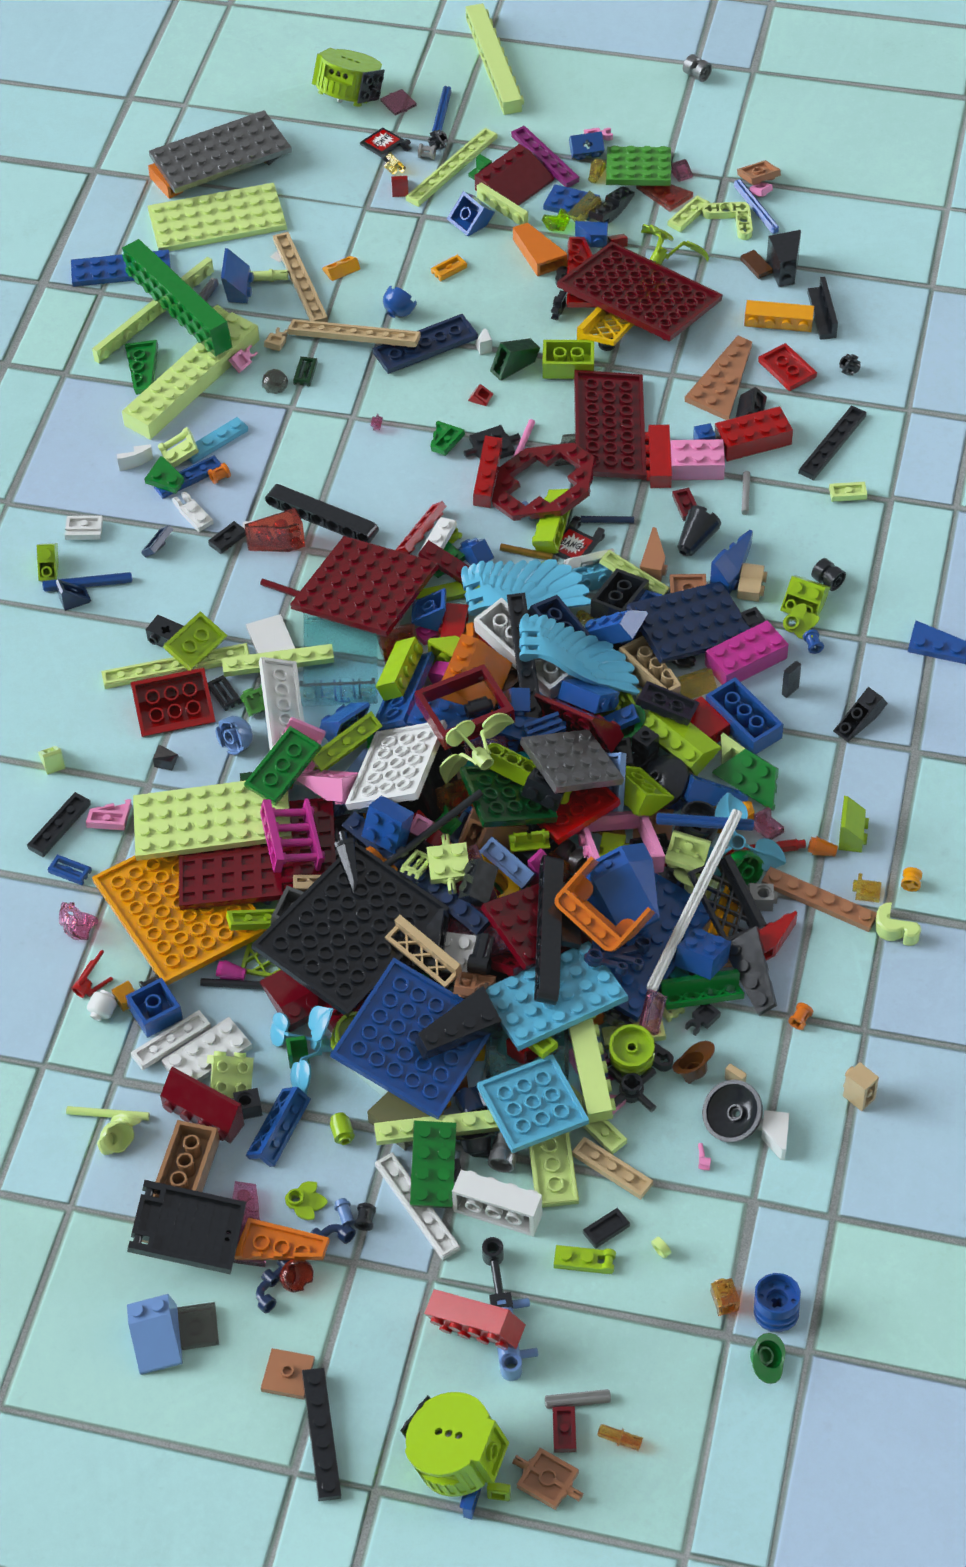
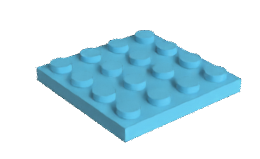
M553 1054L477 1083V1088L512 1154L589 1124V1118Z

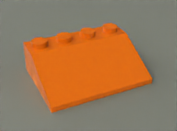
M461 634L442 680L485 664L502 690L513 663L480 639ZM484 681L441 697V699L461 705L483 696L492 700L494 708L497 700Z

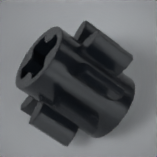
M440 129L430 132L431 137L428 138L429 145L431 147L436 145V150L445 148V143L448 142L447 135Z
M846 354V356L841 358L839 367L842 368V373L853 376L854 373L859 371L861 362L857 360L858 356Z

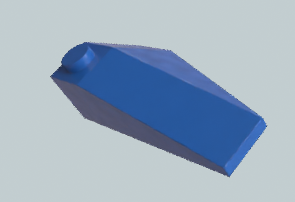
M748 530L740 536L737 543H731L730 549H723L711 562L710 584L722 582L729 594L738 588L742 564L746 562L752 544V530Z

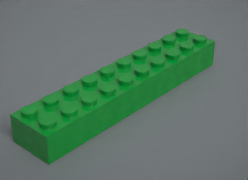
M140 239L122 247V257L126 263L125 270L128 276L134 278L135 282L141 285L144 291L152 296L154 301H158L172 318L177 319L178 323L184 326L188 333L196 338L198 343H202L205 349L215 357L233 348L227 321Z

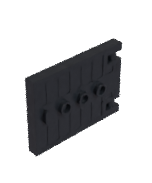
M144 1180L142 1191H145V1194L140 1196L131 1237L134 1239L129 1241L127 1252L231 1274L247 1202ZM153 1194H158L160 1196L159 1198L153 1197ZM142 1240L149 1241V1242H148V1244H143V1243H142Z

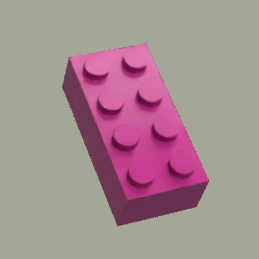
M767 620L706 650L705 666L722 685L734 677L741 682L787 659L789 644Z

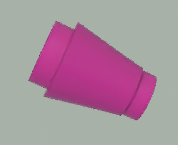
M227 960L219 961L216 976L227 980H245L247 969Z

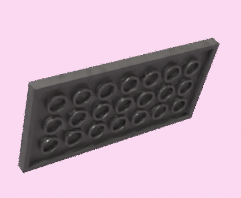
M263 110L149 150V156L176 194L291 153L292 148L266 111Z

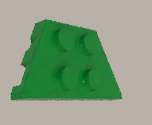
M744 749L712 771L713 774L774 811L775 793H777L776 780L779 768L750 750Z

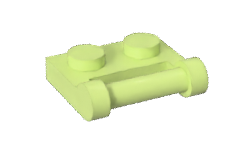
M188 427L184 428L183 432L172 439L158 445L162 456L173 467L178 466L199 452ZM186 438L185 441L181 442L180 444H178L177 446L173 447L168 451L170 447L174 446L175 444Z

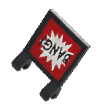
M385 128L379 129L360 142L361 146L380 156L387 164L393 161L390 158L392 156L390 151L399 145L406 152L412 149L409 146L411 144L409 139L404 140Z
M574 516L564 531L558 553L552 554L564 560L590 554L595 546L605 538V530L598 527L594 536L591 537L577 530L581 526V522H579L581 518Z

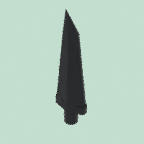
M340 831L338 833L340 841L334 844L354 893L358 884L354 838H347L346 831Z

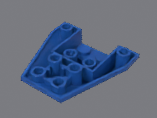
M644 843L623 845L596 859L599 863L586 877L593 885V893L587 899L589 903L615 926L621 920L627 918L636 921L647 907L652 909L655 914L642 929L660 920L653 859Z

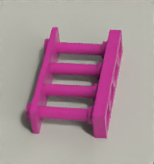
M305 798L301 809H275V807H272L271 799L263 800L260 816L273 872H282L283 864H286V862L314 861L316 871H320L322 863L325 862V853L321 851L313 818L314 808L310 806L309 798ZM303 816L304 823L279 824L275 818ZM306 831L308 838L282 839V837H279V832ZM310 846L311 853L286 854L282 848Z

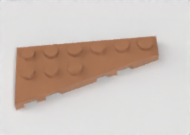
M737 335L687 393L685 402L724 420H729L750 355L752 341Z

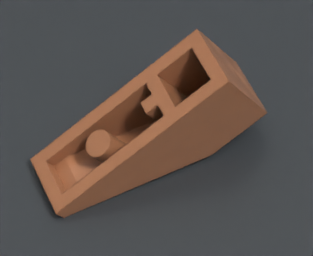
M653 527L640 569L661 582L662 577L667 574L668 565H665V554L657 528Z

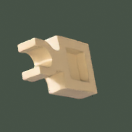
M277 327L276 334L270 333L264 341V347L280 351L286 343L288 330L285 329L284 332H280V328Z

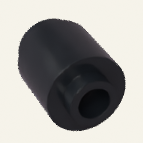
M486 696L464 704V710L468 719L478 718L490 713L494 709L492 700Z

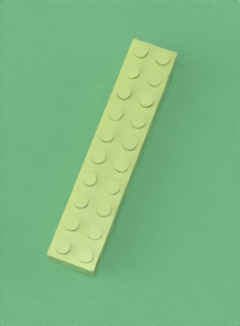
M231 312L224 319L228 323L233 348L215 357L205 349L202 343L194 345L122 410L124 426L151 440L232 366L228 360L241 349L244 351L250 345L254 346L260 340L258 325Z

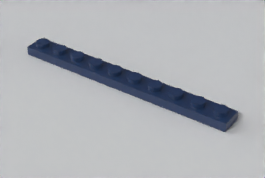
M354 811L342 824V827L367 848L371 846L383 858H390L393 853L362 837L365 819ZM410 855L405 859L401 858L394 864L400 874L449 907L448 914L475 936L483 933L491 924L487 917L471 904L459 899L457 893L453 894V890L452 894H449L446 884H431L430 871L426 870L418 880L414 878L415 874L409 876L407 875L408 871L400 872L402 865ZM414 860L410 867H413V865L416 863V860Z

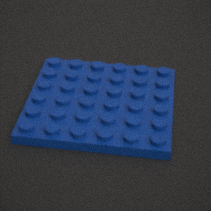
M393 958L336 1044L330 1057L427 1115L439 1119L492 1033L423 1060L415 1044L418 1033L464 999Z

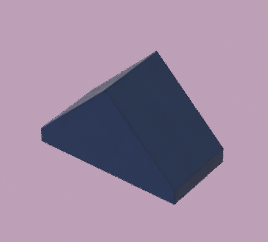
M57 579L58 595L65 611L91 602L86 588Z

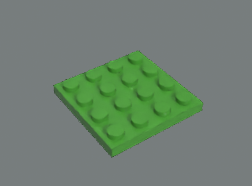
M616 145L607 147L606 185L671 186V147H619Z

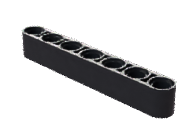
M275 484L265 496V501L270 506L349 538L370 543L379 531L378 526L368 519L280 484Z

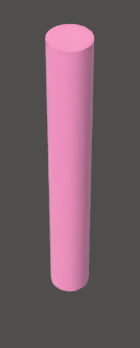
M533 419L528 421L513 457L524 450L535 425Z

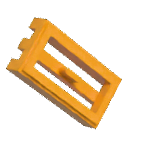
M457 254L432 267L431 273H435V277H438L441 282L466 269L467 263Z

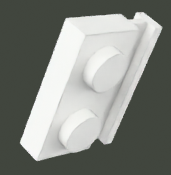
M67 516L65 540H101L103 517Z

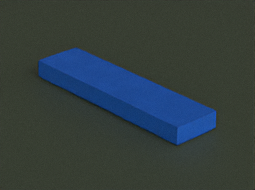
M213 455L180 471L179 473L184 477V483L178 491L209 477V469L213 470L220 467L221 463L216 456ZM154 487L162 499L174 494Z

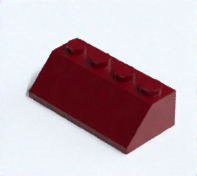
M174 1067L170 1069L160 1095L163 1108L169 1113L174 1112L186 1122L218 1128L220 1141L225 1140L231 1144L245 1125L241 1104Z

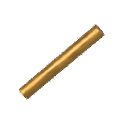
M502 543L500 545V551L544 560L553 559V554Z

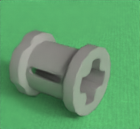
M420 143L418 158L428 157L434 160L436 145L431 147Z

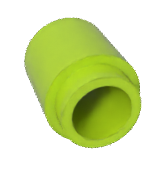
M343 1112L332 1115L329 1124L334 1141L341 1145L349 1144L355 1137L350 1118Z

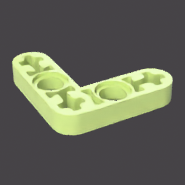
M707 203L703 206L702 215L704 218H735L738 237L742 240H748L752 237L753 227L748 203ZM723 209H728V210H730V211L724 212V211H722V210H723Z

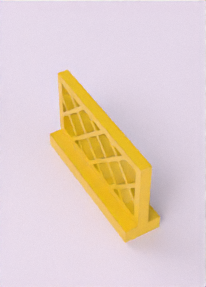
M597 307L577 327V340H590L615 346L634 325Z

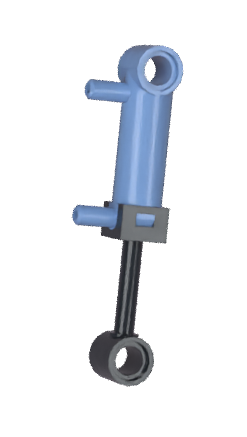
M496 1237L487 1238L482 1244V1258L487 1265L491 1266L495 1294L489 1295L490 1305L509 1309L513 1314V1309L529 1307V1298L512 1300L511 1292L504 1293L499 1266L504 1259L503 1243ZM490 1250L497 1251L496 1253H489ZM519 1344L517 1350L509 1347L508 1350L497 1347L500 1373L507 1381H515L521 1377L522 1359L538 1357L537 1348L520 1350ZM509 1364L516 1365V1367L512 1369L507 1368L506 1366Z

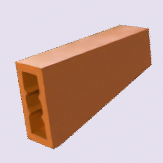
M524 223L513 227V240L537 276L556 271L560 266L567 267V253L532 225Z

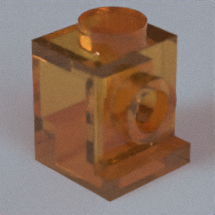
M721 1278L711 1283L710 1292L718 1316L739 1311L740 1299L732 1278Z

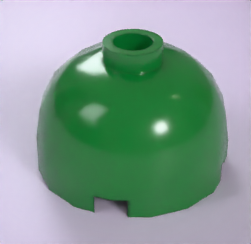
M747 849L733 852L731 856L746 885L757 883L764 871L762 869L763 860L756 853Z

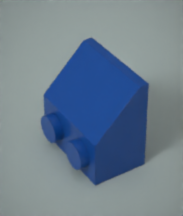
M463 191L447 220L464 234L470 236L486 227L495 212L476 196Z

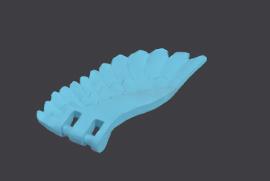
M538 559L532 560L529 563L521 560L516 564L513 561H508L505 565L503 561L496 564L493 561L487 563L480 561L477 565L473 563L469 568L464 566L461 571L462 584L466 591L465 598L469 606L468 613L470 616H477L500 598L507 602L508 594L525 593L528 610L531 605L558 595L568 608L591 605V599L585 597L589 594V588L584 584L580 585L582 575L573 573L571 565H558L556 559H548L542 563Z
M526 613L521 618L519 625V636L521 637L519 640V655L521 661L527 662L541 658L584 682L634 695L639 694L640 690L635 687L639 684V680L632 674L634 666L625 661V654L613 649L612 643L598 641L596 636H586L583 631L574 632L573 627L565 628L564 623H556L555 619H548L547 615L538 617L535 614L529 617V614Z

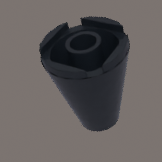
M693 505L688 511L677 545L679 553L683 556H692L720 529L721 521L718 516L713 512L712 514L706 512L707 508Z

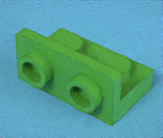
M262 684L258 689L253 690V688L242 692L243 694L240 699L244 703L249 717L265 711Z

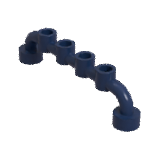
M331 1224L323 1230L314 1228L310 1233L328 1237L331 1233L337 1232L338 1239L347 1244L354 1238L356 1230L350 1225ZM278 1260V1269L274 1272L271 1269L263 1272L261 1276L263 1282L260 1283L256 1290V1298L259 1301L257 1306L263 1313H269L276 1305V1299L270 1294L265 1295V1291L269 1287H274L279 1282V1278L285 1273H290L295 1268V1264L300 1260Z

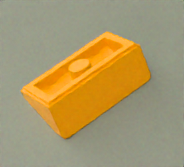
M348 256L324 266L322 269L329 279L334 281L360 270V265L356 257Z

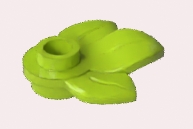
M805 603L794 606L791 614L787 615L783 620L784 629L791 633L794 632L800 639H803L804 633L811 630L820 619L816 614L806 612L807 607ZM794 621L796 622L795 626L791 627L789 626V622Z
M313 1181L302 1183L298 1189H291L285 1196L286 1205L290 1209H294L296 1215L304 1220H314V1211L324 1208L328 1201L324 1196L316 1193L317 1182ZM295 1198L299 1199V1201L293 1202L292 1200Z

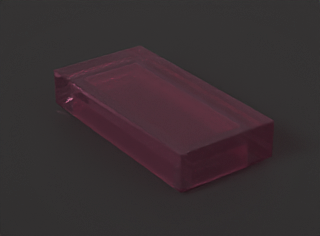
M650 989L646 993L639 1026H643L652 1035H658L667 997Z

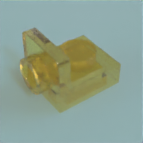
M859 873L858 880L853 881L852 891L856 892L855 900L879 903L881 882L862 880L863 874Z

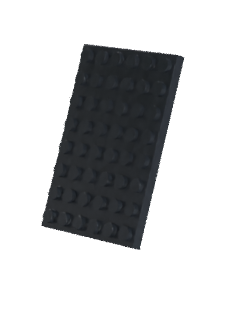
M356 842L354 845L358 884L354 893L339 857L252 944L253 950L341 1014L346 1015L347 1018L369 996L392 959L395 958L401 962L406 957L385 939V936L396 926L394 920L401 915L419 931L424 933L440 908H444L446 912L449 910V907ZM400 930L392 937L397 942L406 941L405 934ZM408 945L409 952L414 949L415 945Z

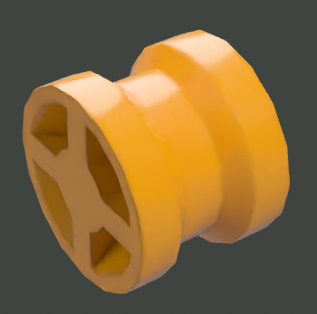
M914 867L905 868L903 870L901 887L911 892L918 891L921 887L922 871Z

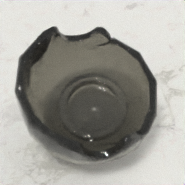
M272 369L263 375L262 388L264 387L267 393L277 394L287 388L288 378L281 370Z

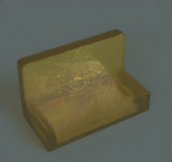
M589 191L567 215L574 222L585 221L588 218L589 211L602 203L601 198Z
M703 668L676 677L681 684L680 694L690 699L708 694L717 688L712 669Z

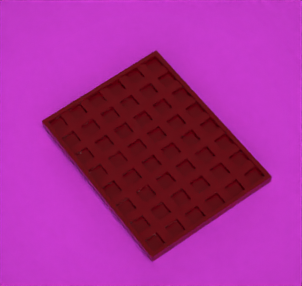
M324 798L309 799L310 806L314 808L313 818L321 851L325 853V862L322 863L320 871H316L314 861L286 862V864H283L282 872L274 873L267 844L179 855L180 910L280 900L286 886L293 888V875H322L336 861L334 801H327ZM304 800L289 801L290 809H301ZM303 816L290 817L291 824L304 823ZM306 831L292 832V839L308 838ZM310 846L282 848L286 854L311 853Z

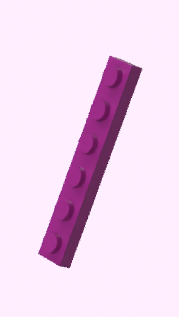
M522 126L511 131V137L520 145L530 150L563 186L570 187L579 182V176L528 128Z

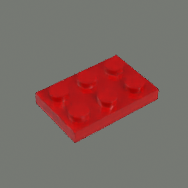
M786 343L758 357V362L788 391L817 377V372Z

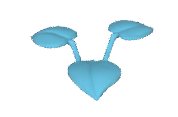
M726 793L717 804L715 817L729 818L732 810L737 809L742 812L741 818L747 819L748 811L742 801L731 793ZM736 830L729 841L730 846L723 854L724 856L732 849L740 850L746 847L763 860L762 869L764 871H768L770 866L777 868L786 864L784 852L776 842L767 838L759 839L756 842L755 848L746 844L745 837L737 834ZM710 847V848H709L705 865H706V863H707V861H708V859H709V857H710V855H711V853H712L714 847ZM717 867L714 875L720 877L721 873Z
M315 1006L311 1010L308 1025L310 1030H312V1037L306 1036V1040L310 1041L311 1049H314L316 1052L301 1057L300 1061L294 1062L291 1068L290 1081L292 1087H299L306 1095L311 1079V1066L307 1059L322 1056V1052L333 1051L330 1041L331 1036L324 1035L334 1010L333 1008ZM284 1013L274 1014L270 1038L275 1046H282L285 1043L286 1036H303L287 1032L290 1022Z

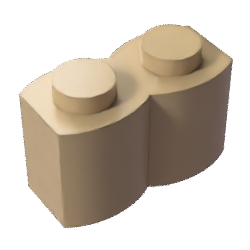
M748 563L742 564L737 599L759 602L760 596H764L765 586L762 583H766L767 572L764 571L765 566Z

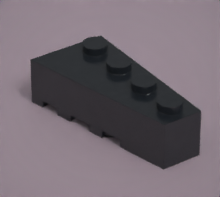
M484 986L480 987L418 1033L415 1044L423 1060L498 1031L501 1019Z

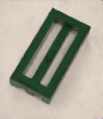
M300 357L293 379L294 385H297V383H300L302 386H304V383L307 386L311 385L318 363L317 358ZM304 361H307L302 378H299ZM312 362V365H311V368H310L308 377H307V379H306V376H307V373H308V370H309L310 363Z

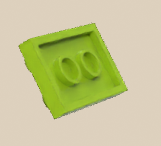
M200 611L164 644L163 648L187 670H193L228 635Z

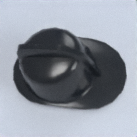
M495 1132L456 1136V1140H460L465 1153L473 1157H484L490 1153L491 1136L495 1135Z

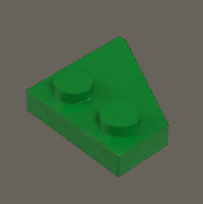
M437 421L436 431L433 433V440L430 445L431 451L446 456L465 436L464 429Z
M162 456L159 457L144 479L145 484L175 494L184 483V477Z

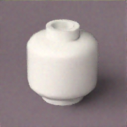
M105 990L94 992L87 1005V1009L91 1013L90 1017L97 1021L110 1019L117 1006L115 996Z

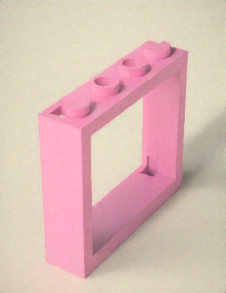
M632 811L609 812L576 833L578 834L579 846L583 847V856L588 860L590 856L595 859L600 857L590 832L638 828L643 843L653 859L654 873L664 872L665 854L649 816L643 815L639 817L634 815Z

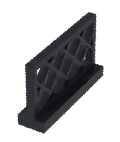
M731 854L724 856L717 866L721 876L718 877L713 874L711 878L719 882L717 889L707 886L706 889L715 894L714 900L707 899L704 893L701 902L718 935L728 941H732L756 926L759 930L762 929L766 922ZM705 865L687 873L694 888L698 881L695 874H701ZM722 884L728 886L730 890L729 895L720 891ZM719 896L727 899L726 907L717 903ZM731 901L737 904L738 912L729 909ZM715 908L724 911L722 919L715 915ZM728 914L737 917L735 925L726 921ZM740 919L746 921L749 929L745 930L739 927ZM724 925L733 929L731 936H726L723 930Z

